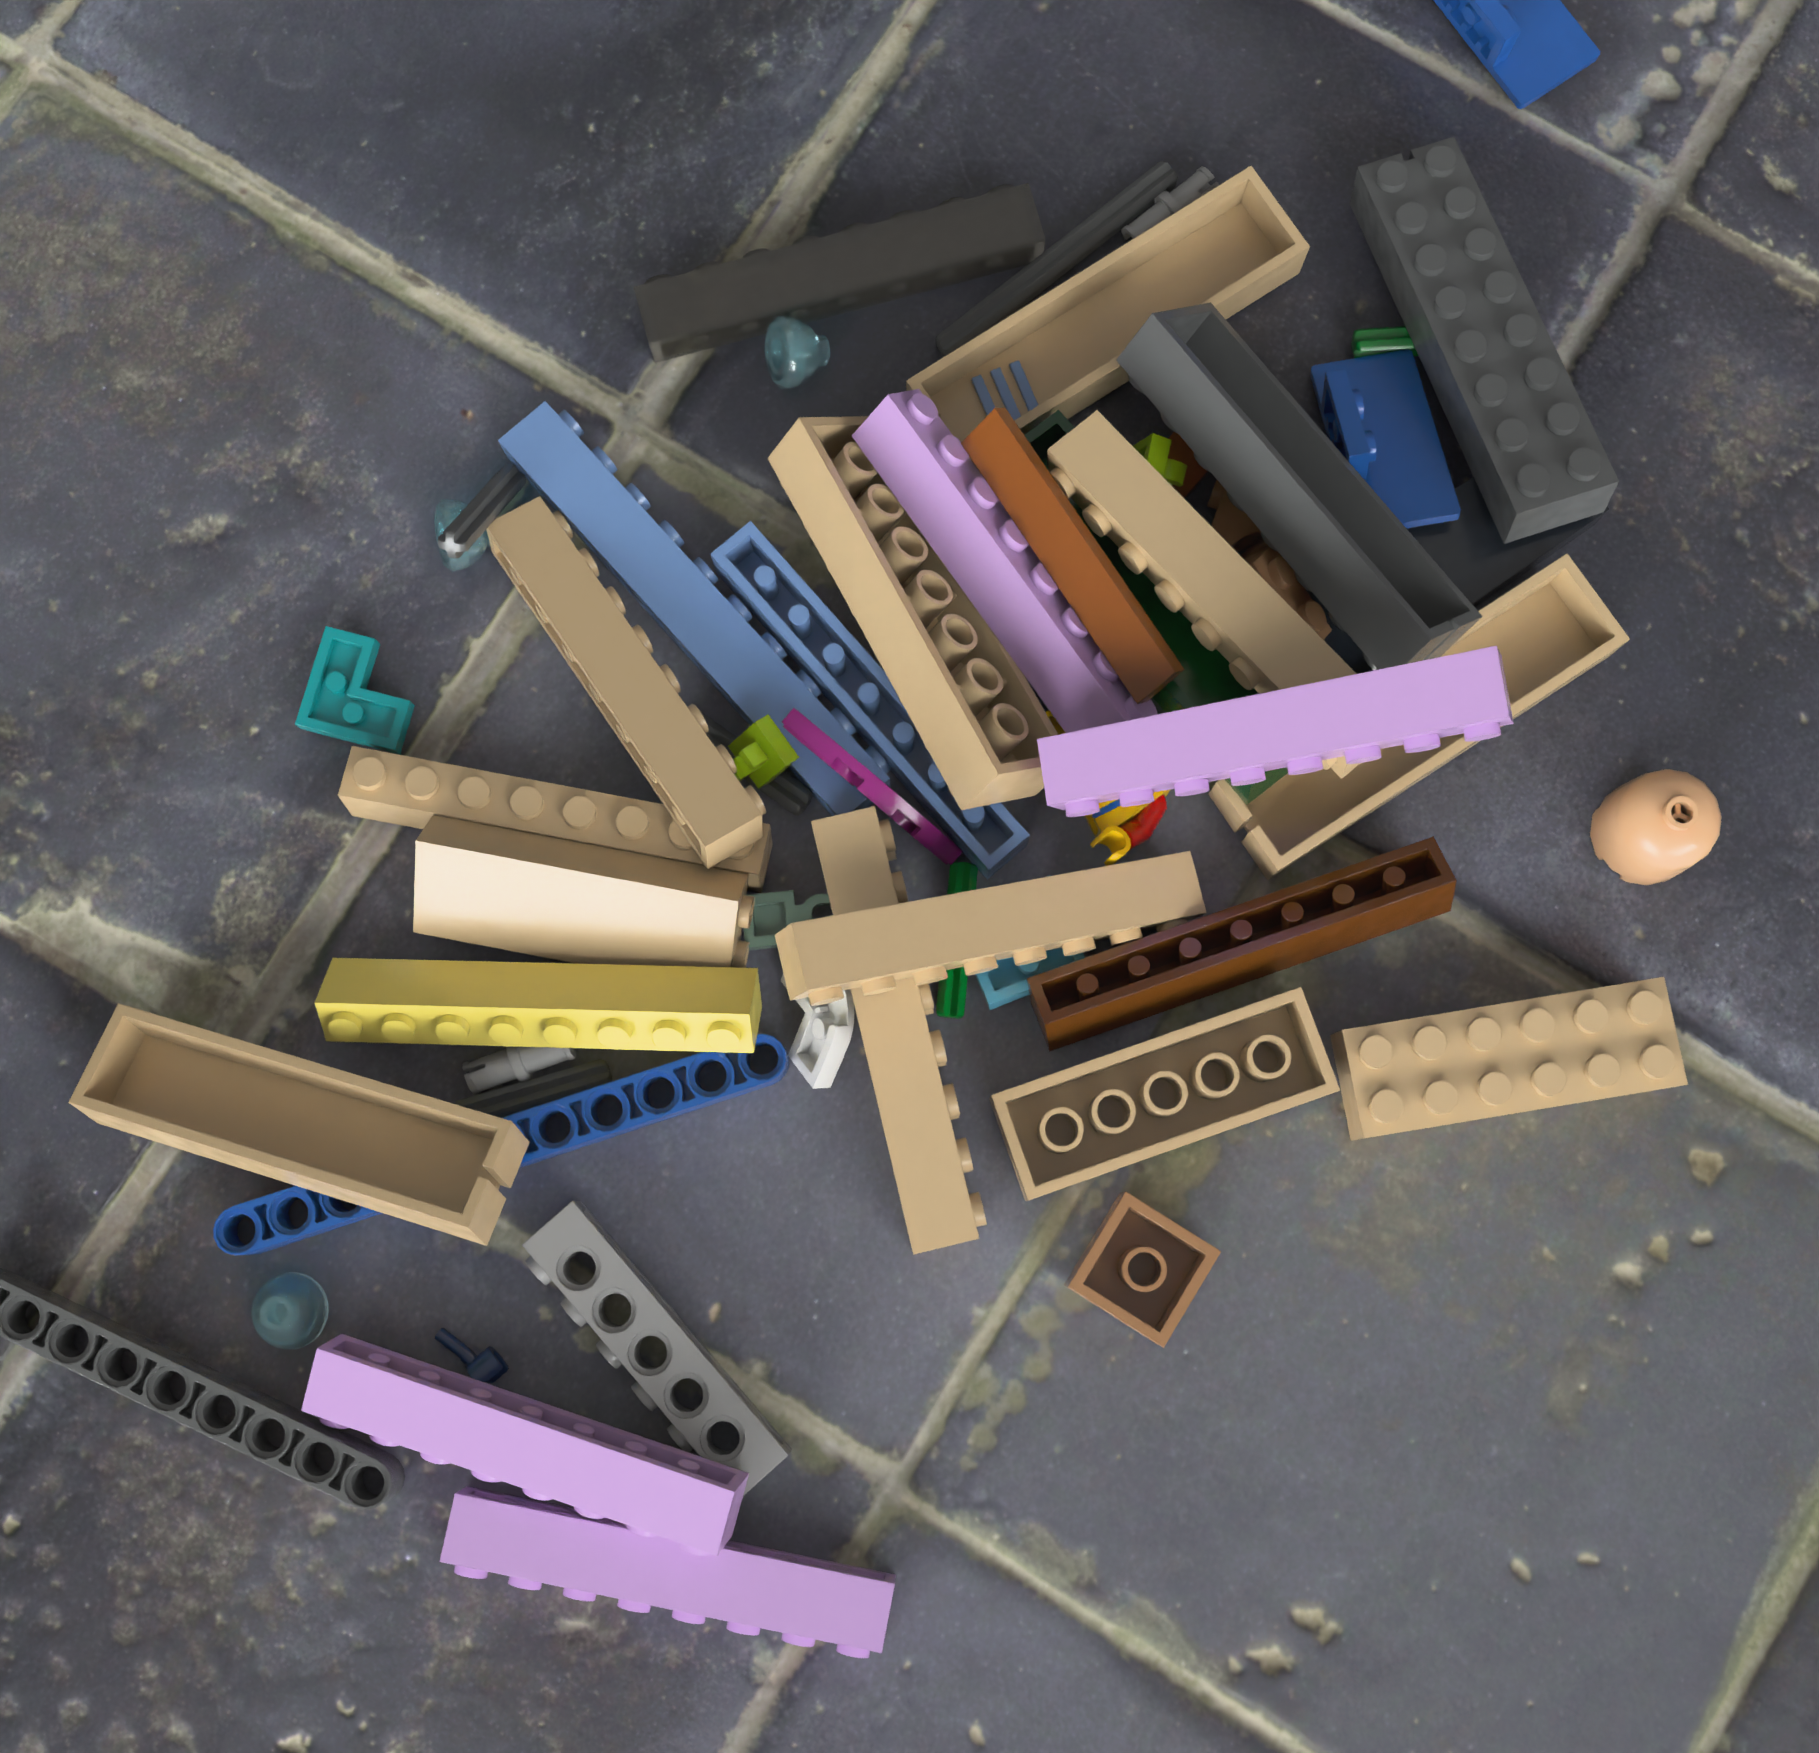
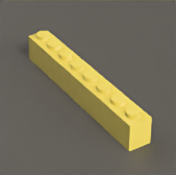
M332 958L315 1000V1006L325 1039L331 1042L754 1053L762 1011L758 968Z

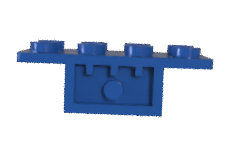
M1433 0L1518 109L1525 108L1594 63L1600 55L1598 47L1561 0Z
M1401 350L1313 365L1310 376L1327 437L1406 528L1458 520L1461 508L1412 351Z

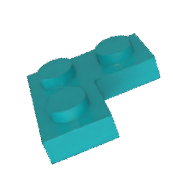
M325 626L295 725L302 730L400 755L415 705L410 700L367 690L380 648V643L375 638Z

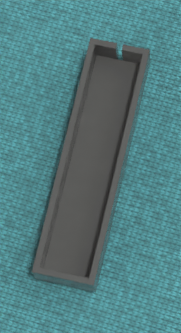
M1455 137L1410 151L1407 161L1404 160L1400 153L1358 166L1350 206L1503 543L1506 544L1603 513L1619 483V479Z
M1211 302L1156 312L1150 315L1116 359L1128 373L1130 383L1135 389L1150 399L1160 411L1165 425L1178 433L1193 450L1198 464L1211 472L1226 489L1231 503L1248 515L1261 531V537L1264 542L1281 554L1295 571L1297 581L1305 589L1313 592L1329 611V617L1333 624L1352 638L1364 653L1365 661L1373 670L1441 657L1483 617Z

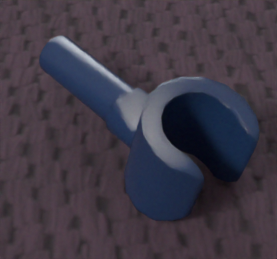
M441 1328L435 1335V1339L459 1357L460 1361L466 1365V1370L472 1379L491 1384L509 1369L506 1361L492 1346L487 1347L477 1356L472 1349L445 1328Z

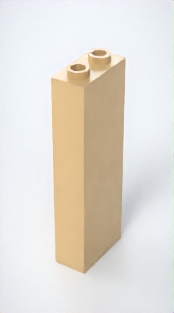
M432 815L416 839L414 933L576 964L746 968L750 943L741 941L742 928H750L755 897L747 895L749 874L713 867L707 869L703 865Z

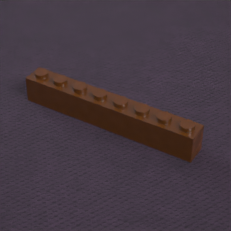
M1433 836L1027 978L1031 1005L1050 1052L1451 911L1457 880Z

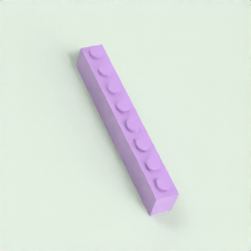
M920 389L888 394L853 433L852 438L1065 733L1157 715L1156 707L1151 700L1140 704L1135 702L985 478L971 461L961 441L952 435L941 420L933 401L922 394Z
M1497 646L1039 738L1037 739L1047 806L1066 810L1067 817H1077L1100 812L1099 803L1120 799L1121 807L1151 803L1154 801L1153 793L1175 789L1176 796L1204 793L1210 790L1208 782L1230 778L1232 786L1258 783L1266 780L1265 771L1287 767L1288 775L1316 772L1323 769L1322 760L1345 756L1346 764L1374 761L1382 758L1380 749L1404 745L1405 753L1432 750L1441 746L1440 738L1464 733L1466 742L1490 739L1501 735L1500 726L1514 724L1502 655Z
M344 1334L336 1336L317 1348L301 1409L303 1412L320 1417V1422L328 1427L358 1430L369 1434L370 1439L377 1444L390 1447L400 1445L420 1452V1456L428 1462L455 1464L471 1470V1474L479 1480L486 1482L503 1481L522 1488L523 1493L533 1499H554L572 1505L574 1510L582 1516L593 1519L604 1517L626 1524L627 1529L636 1535L643 1537L660 1536L679 1543L680 1548L684 1551L699 1556L709 1554L718 1556L732 1537L749 1476L747 1472Z
M467 1486L454 1494L440 1562L455 1565L454 1573L464 1577L484 1579L487 1578L488 1572L509 1576L508 1584L517 1588L540 1590L542 1583L563 1587V1595L575 1600L595 1601L596 1595L617 1598V1606L628 1611L648 1613L651 1606L673 1610L672 1618L678 1621L704 1624L706 1617L728 1621L726 1627L728 1630L744 1635H759L760 1628L781 1632L782 1641L797 1646L813 1647L815 1640L837 1644L836 1651L838 1653L855 1658H869L870 1651L882 1653L896 1578L895 1574L730 1540L718 1556L711 1554L706 1556L693 1555L681 1549L677 1542L660 1536L643 1537L636 1535L627 1529L626 1524L606 1517L601 1519L588 1518L577 1513L574 1508Z

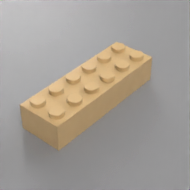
M1664 977L1344 1029L1330 1035L1351 1141L1688 1085Z
M1299 987L993 1094L989 1100L1024 1199L1029 1201L1338 1092L1340 1088L1303 990Z

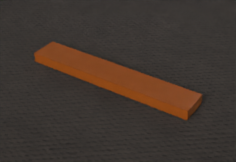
M994 408L961 442L962 446L1135 702L1140 704L1149 701L1185 669L1007 409Z

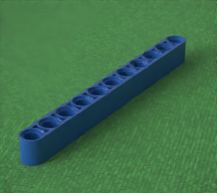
M757 1034L755 1049L760 1046H770L776 1049L778 1053L777 1066L768 1074L760 1075L752 1071L750 1067L752 1053L701 1052L503 1117V1119L512 1121L530 1142L519 1168L771 1086L781 1081L786 1075L790 1064L788 1053L783 1044L775 1037L767 1034ZM709 1063H720L724 1066L727 1075L724 1085L712 1092L703 1090L699 1084L700 1071ZM667 1079L674 1086L675 1095L673 1101L665 1108L655 1109L648 1100L649 1088L654 1082ZM616 1096L622 1103L623 1112L621 1118L613 1125L604 1126L597 1117L598 1105L606 1097ZM564 1113L570 1121L571 1129L569 1135L565 1140L553 1143L546 1134L547 1122L553 1115ZM293 1186L224 1210L215 1221L213 1234L217 1246L225 1253L234 1256L253 1255L295 1243L382 1213L359 1205L355 1209L348 1211L343 1207L340 1199ZM300 1198L308 1207V1218L303 1226L296 1228L289 1219V1209L293 1202ZM248 1216L253 1220L256 1232L253 1240L249 1244L244 1245L237 1236V1227L239 1222Z

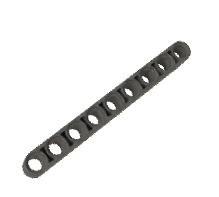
M0 1268L1 1337L355 1508L363 1510L376 1508L397 1496L402 1489L405 1480L404 1468L400 1461L392 1454L340 1429L328 1427L322 1424L319 1419L9 1270ZM31 1303L37 1306L40 1314L39 1323L34 1330L28 1326L25 1318L26 1310ZM78 1326L83 1327L88 1334L89 1342L83 1353L76 1350L73 1344L74 1332ZM126 1349H130L137 1358V1368L132 1377L125 1374L121 1367V1358ZM174 1372H178L186 1381V1392L181 1400L173 1397L169 1390V1381ZM223 1395L229 1397L235 1405V1417L230 1424L221 1420L217 1412L218 1402ZM270 1419L280 1422L285 1430L284 1442L280 1448L273 1446L266 1438L265 1430ZM319 1442L327 1444L334 1452L335 1461L330 1471L322 1470L315 1462L314 1452ZM368 1466L377 1468L384 1477V1488L380 1495L369 1492L363 1484V1474Z

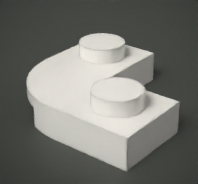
M783 973L782 978H781L780 981L783 983V985H784V986L786 987V989H787L786 982H785V978H784V973ZM851 989L843 990V999L823 1005L811 1006L809 997L796 999L805 1014L788 1056L813 1089L831 1088L850 1043L854 1027V1002Z

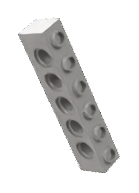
M571 1201L522 1244L531 1255L525 1260L529 1269L543 1284L547 1285L553 1281L565 1296L560 1304L566 1313L580 1327L585 1323L591 1326L601 1338L595 1344L599 1352L615 1369L623 1364L636 1380L631 1386L633 1392L649 1410L653 1411L659 1407L672 1423L667 1428V1431L683 1451L690 1453L694 1449L700 1457L749 1473L743 1496L790 1454L792 1450L581 1201ZM579 1252L589 1254L594 1259L596 1265L593 1278L586 1284L576 1281L570 1272V1263ZM614 1293L625 1296L631 1305L630 1318L623 1325L612 1323L605 1314L606 1301ZM647 1336L660 1338L667 1347V1357L661 1366H650L641 1358L640 1346ZM681 1379H693L702 1387L703 1400L699 1407L686 1408L677 1401L675 1388ZM727 1421L737 1428L740 1440L735 1449L725 1451L713 1444L711 1428L714 1423Z

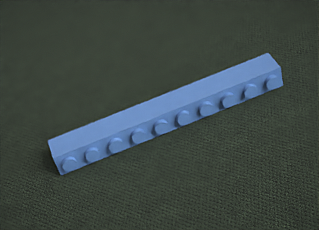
M544 401L498 440L510 462L516 465L520 473L525 474L529 483L555 511L559 510L563 514L570 528L740 716L751 726L755 721L769 714L800 757L788 769L804 786L811 790L812 795L831 816L869 808L874 803L856 789L855 785L852 786L783 727L782 721L793 708L804 715L891 788L890 778L886 774L891 770V767L882 755L871 745L864 750L851 735L856 732V729L849 719L836 707L831 712L824 707L816 698L821 694V691L815 682L802 669L796 674L792 672L782 661L787 654L777 640L768 632L760 636L748 622L753 617L744 604L733 594L726 599L714 586L719 580L711 568L700 557H697L693 562L680 549L685 543L678 532L666 520H663L659 525L646 512L651 505L634 484L630 483L624 487L614 477L613 474L617 471V468L612 460L600 447L597 446L591 451L580 439L584 434L583 430L566 410L557 414Z

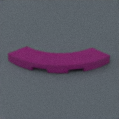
M795 708L782 721L783 727L852 786L855 785L856 789L943 863L952 865L963 852L917 810Z

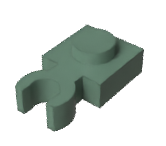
M794 890L748 895L755 897V906L750 928H743L744 940L750 943L749 950L777 948L775 934L790 923L813 919V913L816 908L831 905L828 894H815L801 905H796Z

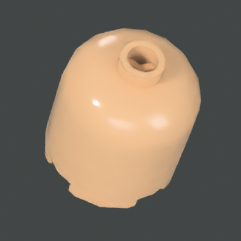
M1664 769L1645 773L1622 784L1608 794L1600 807L1592 815L1590 837L1595 855L1599 860L1604 859L1611 870L1620 874V879L1629 883L1651 885L1670 880L1706 857L1720 835L1722 816L1717 798L1703 781L1688 772Z

